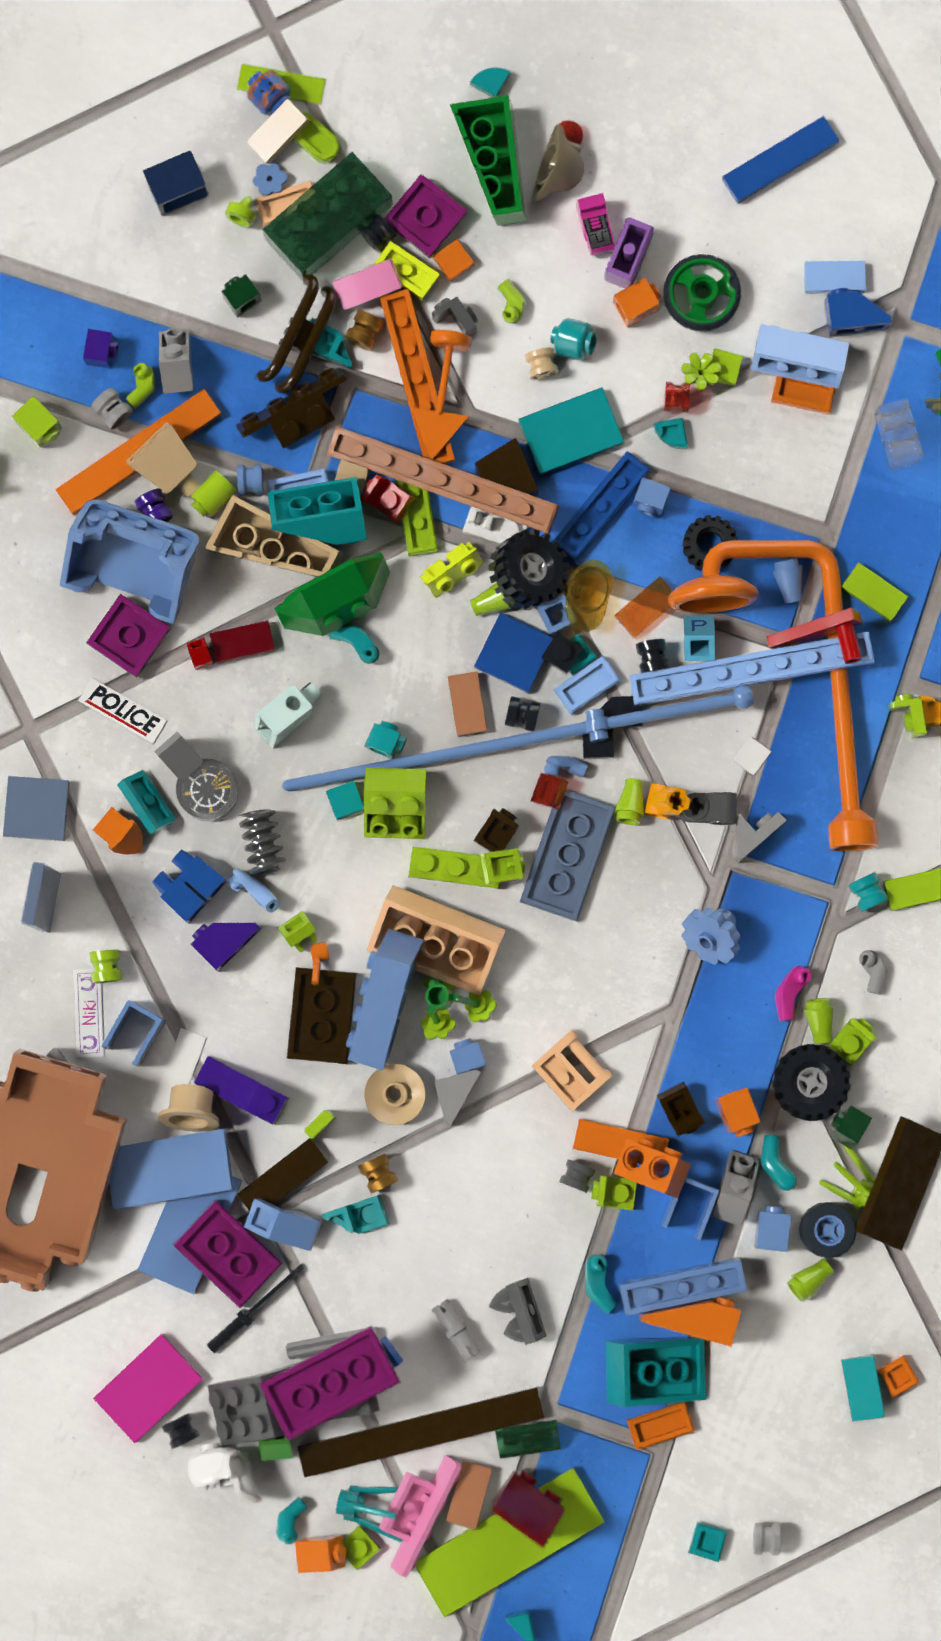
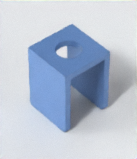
M127 1000L101 1047L110 1050L133 1008L156 1021L132 1063L134 1066L140 1067L166 1020L133 1001Z
M686 1178L685 1183L711 1192L693 1238L700 1241L719 1190ZM671 1196L660 1226L667 1228L677 1203V1198Z

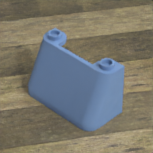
M87 501L69 529L59 586L74 592H85L90 590L95 582L151 600L149 606L150 614L160 621L174 624L179 614L197 553L198 535L186 528L105 501Z

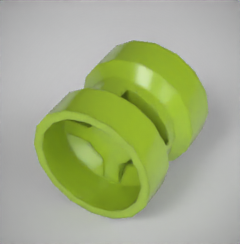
M119 949L89 953L90 962L95 968L91 974L92 983L122 980V971L117 968L118 961L120 960Z

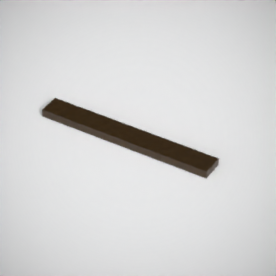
M537 1387L301 1445L297 1449L305 1478L542 1419L544 1414Z

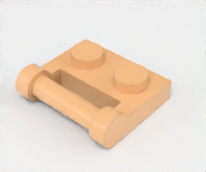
M573 1029L532 1065L534 1070L572 1112L613 1076L607 1068L604 1070L576 1039L578 1035ZM566 1047L573 1052L595 1077L590 1084L561 1053Z

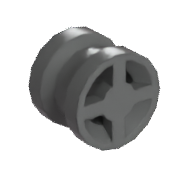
M568 1159L566 1163L567 1171L565 1175L561 1176L559 1182L587 1193L589 1190L588 1181L590 1177L594 1176L596 1170Z

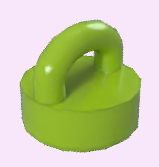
M246 196L240 203L230 202L225 211L226 217L239 226L250 227L256 217L255 212L250 209L252 197Z

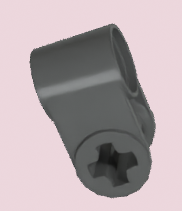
M691 793L687 795L691 799L690 803L694 801V806H698L700 810L692 815V811L688 809L682 811L679 815L682 820L689 823L735 825L737 793Z

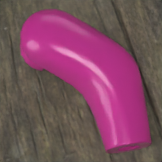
M803 966L792 968L775 992V1002L779 1021L795 1019L796 996L812 978L808 968Z

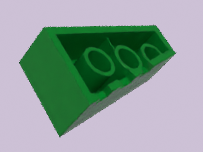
M509 95L449 104L496 224L503 225L527 221L514 112Z

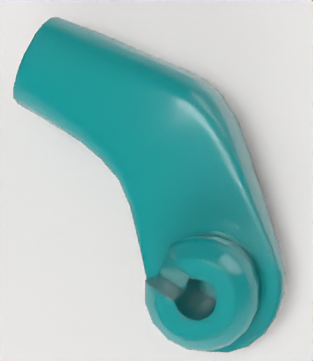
M343 625L339 630L330 632L329 639L351 644L364 663L372 664L378 660V647L360 627Z
M765 1135L761 1154L763 1169L780 1189L784 1191L794 1189L798 1180L796 1175L781 1159L780 1137Z
M594 1254L586 1262L585 1290L587 1296L605 1314H608L617 1305L605 1283L608 1262L604 1256Z

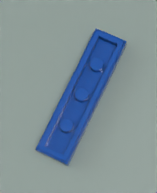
M822 116L722 176V180L738 204L839 143V139L825 117Z
M626 451L552 541L557 540L560 544L557 549L560 552L565 551L566 556L575 563L638 487L642 477L645 478L651 469L630 452Z

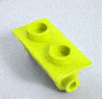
M469 541L466 544L460 543L445 555L450 562L449 565L446 566L439 559L423 570L424 574L420 578L429 587L434 598L450 591L457 582L466 576L472 575L479 566L484 564L477 549Z

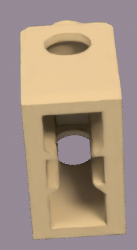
M168 422L126 460L131 468L167 494L177 486L186 497H189L200 486L189 474L198 464Z

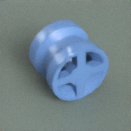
M262 464L255 465L253 468H246L244 465L237 466L239 495H246L248 492L263 495Z

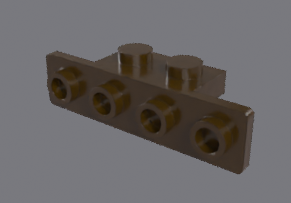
M340 367L336 369L329 368L323 371L319 378L310 384L306 382L295 387L293 393L287 397L273 399L266 405L267 408L258 413L251 412L241 418V422L236 425V428L244 438L270 424L280 445L284 449L335 420L322 394L346 381L348 378Z

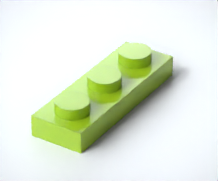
M412 846L408 875L410 878L499 889V883L485 885L480 855Z

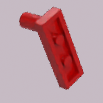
M848 608L766 636L769 648L776 649L808 643L837 633L844 663L850 664L862 660L854 627L863 624L860 612L853 608Z

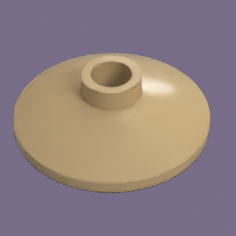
M401 1064L385 1065L383 1071L377 1069L369 1077L364 1091V1099L369 1112L377 1120L388 1125H401L413 1120L422 1110L426 1095L420 1076L410 1067ZM392 1089L400 1090L401 1097L399 1100L393 1101L390 1098L389 1093Z

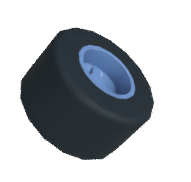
M830 1202L818 1203L809 1208L801 1218L799 1226L800 1238L805 1247L814 1255L824 1258L839 1257L848 1252L854 1244L857 1234L855 1231L856 1223L851 1213L843 1206Z

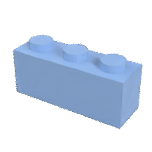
M761 324L751 370L839 389L845 369L849 343L835 338H825L806 332H797L778 326Z

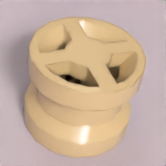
M554 348L536 349L525 354L526 362L530 364L531 368L529 371L531 380L545 379L559 373L558 366L553 361L555 356Z

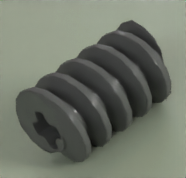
M263 809L239 815L247 817L239 823L240 828L249 829L242 834V839L252 841L244 847L246 852L254 853L247 858V863L257 865L249 870L250 875L280 870L278 865L286 861V858L276 856V853L281 851L283 846L274 845L273 843L281 837V834L271 833V830L279 825L278 822L269 821V817L276 814V810Z

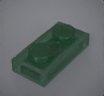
M556 1420L495 1429L500 1459L561 1449Z

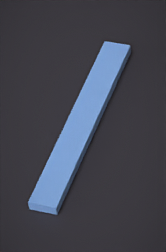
M869 632L856 634L862 660L850 664L844 663L837 637L716 659L715 661H705L629 675L634 705L641 706L734 689L740 685L751 686L874 663V655Z

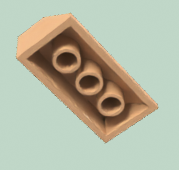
M393 885L385 898L366 951L371 952L373 950L377 952L388 929L424 939L421 950L414 961L416 964L415 970L480 996L506 930Z

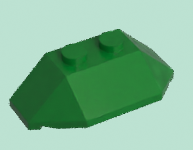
M381 552L375 553L373 556L365 555L352 558L299 586L286 597L282 604H279L274 609L284 629L324 636L339 630L343 625L356 618L363 617L369 611L375 609L390 575V570Z

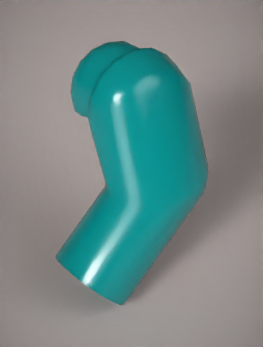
M300 1497L283 1509L277 1517V1537L288 1545L295 1543L298 1538V1533L295 1530V1519L308 1509Z

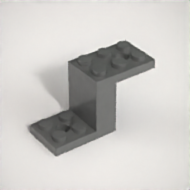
M298 1363L251 1377L207 1385L209 1402L213 1408L217 1424L216 1431L222 1446L271 1439L285 1435L259 1384ZM376 1395L327 1421L380 1411Z

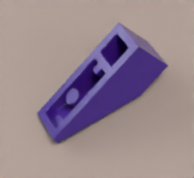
M207 1056L194 1081V1084L213 1091V1094L272 1125L277 1123L289 1097Z

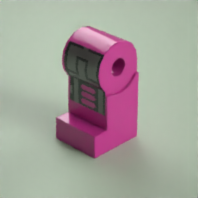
M600 193L577 199L576 208L590 255L594 256L613 251L614 239L607 215L604 194Z

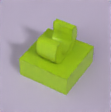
M301 911L278 927L291 948L295 946L299 952L304 951L300 942L306 937H309L314 944L317 942V937L314 934L316 929L304 911Z

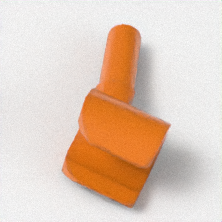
M326 942L313 944L310 948L313 960L311 980L313 985L319 984L320 961L330 959Z

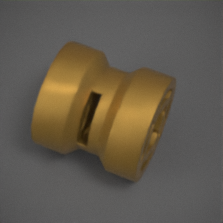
M358 310L354 317L355 324L352 328L348 329L344 337L353 345L363 350L371 351L375 344L374 337L377 333L381 332L384 322L368 312Z
M386 1153L358 1166L361 1175L366 1176L369 1180L367 1187L371 1194L398 1181L396 1174L389 1171V1160Z

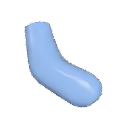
M240 869L232 871L234 875L227 879V883L234 891L237 892L244 886L255 901L268 912H274L279 908L280 902L259 880Z

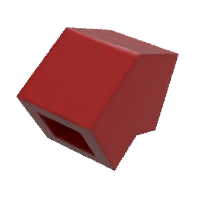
M205 637L187 643L195 670L214 664Z

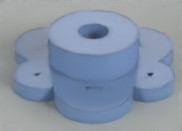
M275 163L269 166L260 164L256 168L257 176L253 178V184L258 187L259 193L263 196H268L272 192L280 193L282 191V185L287 181V174L279 170V166Z

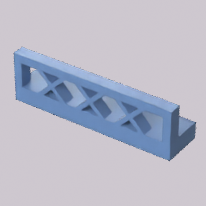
M738 1257L618 1282L626 1316L747 1291L741 1260Z

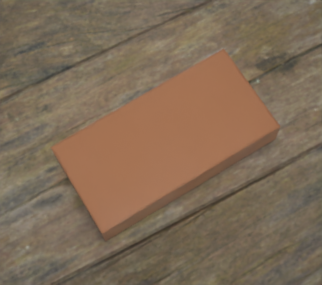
M478 672L448 676L457 737L487 732Z
M462 1460L460 1476L455 1485L446 1522L476 1530L492 1469Z

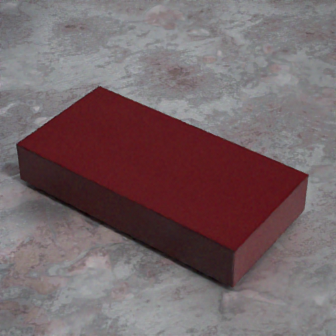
M268 620L209 633L216 664L275 651Z

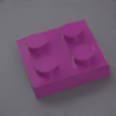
M420 174L384 219L395 232L430 259L467 215V210Z
M120 593L86 644L137 678L171 628Z

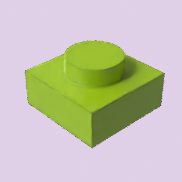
M360 1525L343 1540L346 1548V1559L356 1570L362 1567L380 1550L379 1545Z

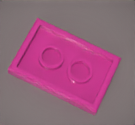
M160 1334L93 1399L135 1444L203 1378L165 1336Z

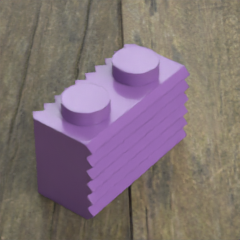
M630 217L625 219V224H623V229H621V233L616 241L612 256L605 268V281L624 289L634 284L653 237V226Z

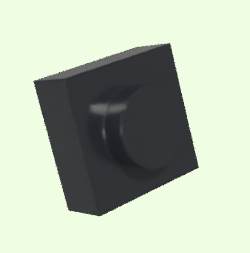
M557 632L541 659L567 675L583 648Z

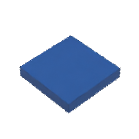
M500 613L474 668L525 693H529L544 662L541 657L553 640V637Z

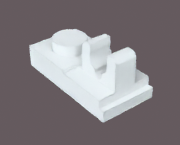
M471 506L462 533L499 545L517 532L526 530L528 526Z

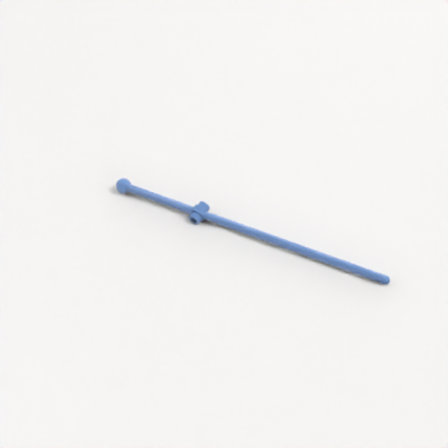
M740 685L733 690V693L611 717H605L602 708L593 709L585 712L587 720L584 722L285 780L282 787L286 791H294L365 777L366 767L407 769L582 734H589L591 742H599L609 739L607 730L731 705H735L740 709H746L754 703L751 687Z

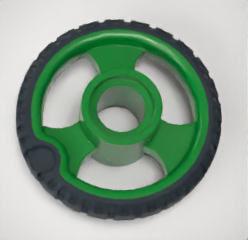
M705 254L692 255L679 261L669 272L664 284V302L671 317L681 326L699 332L712 331L725 325L736 313L741 299L740 281L734 269L719 257ZM695 266H709L721 272L723 277L716 282L713 277L706 274L694 276L691 268ZM675 284L684 285L688 289L686 298L692 309L687 314H684L676 304L674 298ZM704 287L708 289L710 296L704 299L699 298L695 295L694 290ZM718 295L731 297L728 306L720 315L709 320L706 318L705 311L714 305Z

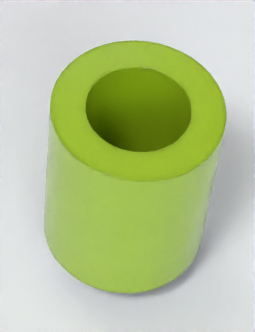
M215 470L190 496L194 500L191 506L202 517L206 514L213 517L237 490L223 475Z

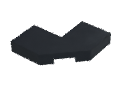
M633 696L611 697L601 707L605 717L642 711V705H634ZM638 723V724H633V725H628V726H623V727H618V728L642 727V726H643V723ZM613 729L607 730L609 739L599 742H591L589 734H582L583 759L614 758Z

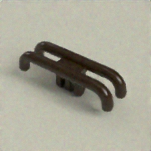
M311 274L304 275L302 279L307 289L294 316L288 322L290 325L285 329L284 337L278 343L280 346L267 369L258 371L256 375L257 380L260 382L272 380L281 371L290 351H300L289 376L284 381L275 384L276 392L281 394L291 391L300 381L337 303L335 289L330 286L322 287L320 292L325 297V301L314 324L306 319L319 291L318 279Z

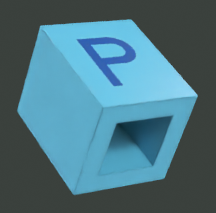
M684 616V661H715L714 616Z

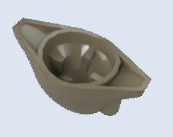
M555 125L543 155L532 201H541L552 192L573 189L578 185L583 176L584 163L579 154L581 145L568 141L564 128L560 125Z

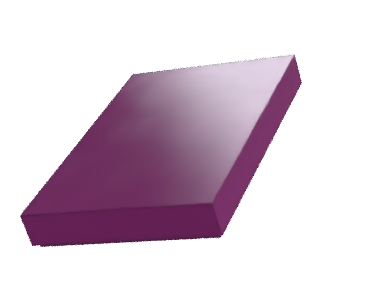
M216 1200L173 1244L182 1255L239 1308L252 1297L282 1264L278 1258Z

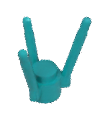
M350 1485L349 1491L340 1490L336 1514L344 1515V1520L356 1522L398 1542L403 1541L382 1531L379 1525L359 1517L362 1512L396 1519V1513L364 1505L365 1497L359 1496L360 1494L396 1493V1487H357Z

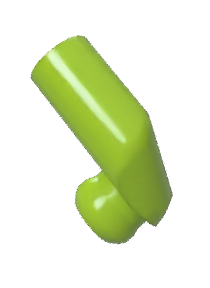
M506 279L497 289L507 300L505 310L502 313L503 319L508 323L514 324L523 317L525 298L513 283Z

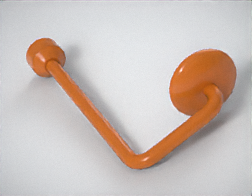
M731 540L718 543L709 550L703 561L702 577L682 583L668 596L669 606L682 612L713 613L739 609L757 600L759 596L758 589L741 578L721 575V565L725 560L731 558H809L816 561L822 571L825 616L843 610L840 569L837 559L829 548L820 542L810 540ZM837 633L828 635L827 639L837 638ZM848 668L830 671L842 811L828 825L829 848L831 851L840 852L872 849L879 846L877 821L863 810H860Z

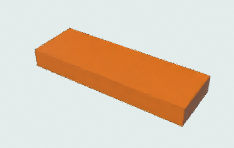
M579 1119L573 1149L619 1159L626 1139L638 1143L639 1137L656 1143L655 1150L664 1152L665 1147H668L669 1139ZM643 1155L639 1157L637 1161L638 1164L643 1163Z

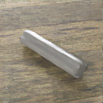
M363 1329L286 1344L287 1357L292 1360L313 1356Z

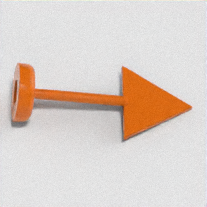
M434 330L430 335L432 345L445 350L436 411L410 407L431 460H434L469 418L466 415L443 412L453 352L467 351L472 344L470 336L451 330Z

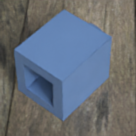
M766 1206L765 1211H758L754 1248L787 1252L791 1215L784 1214L783 1207Z

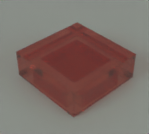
M540 773L530 801L541 806L559 810L569 781Z

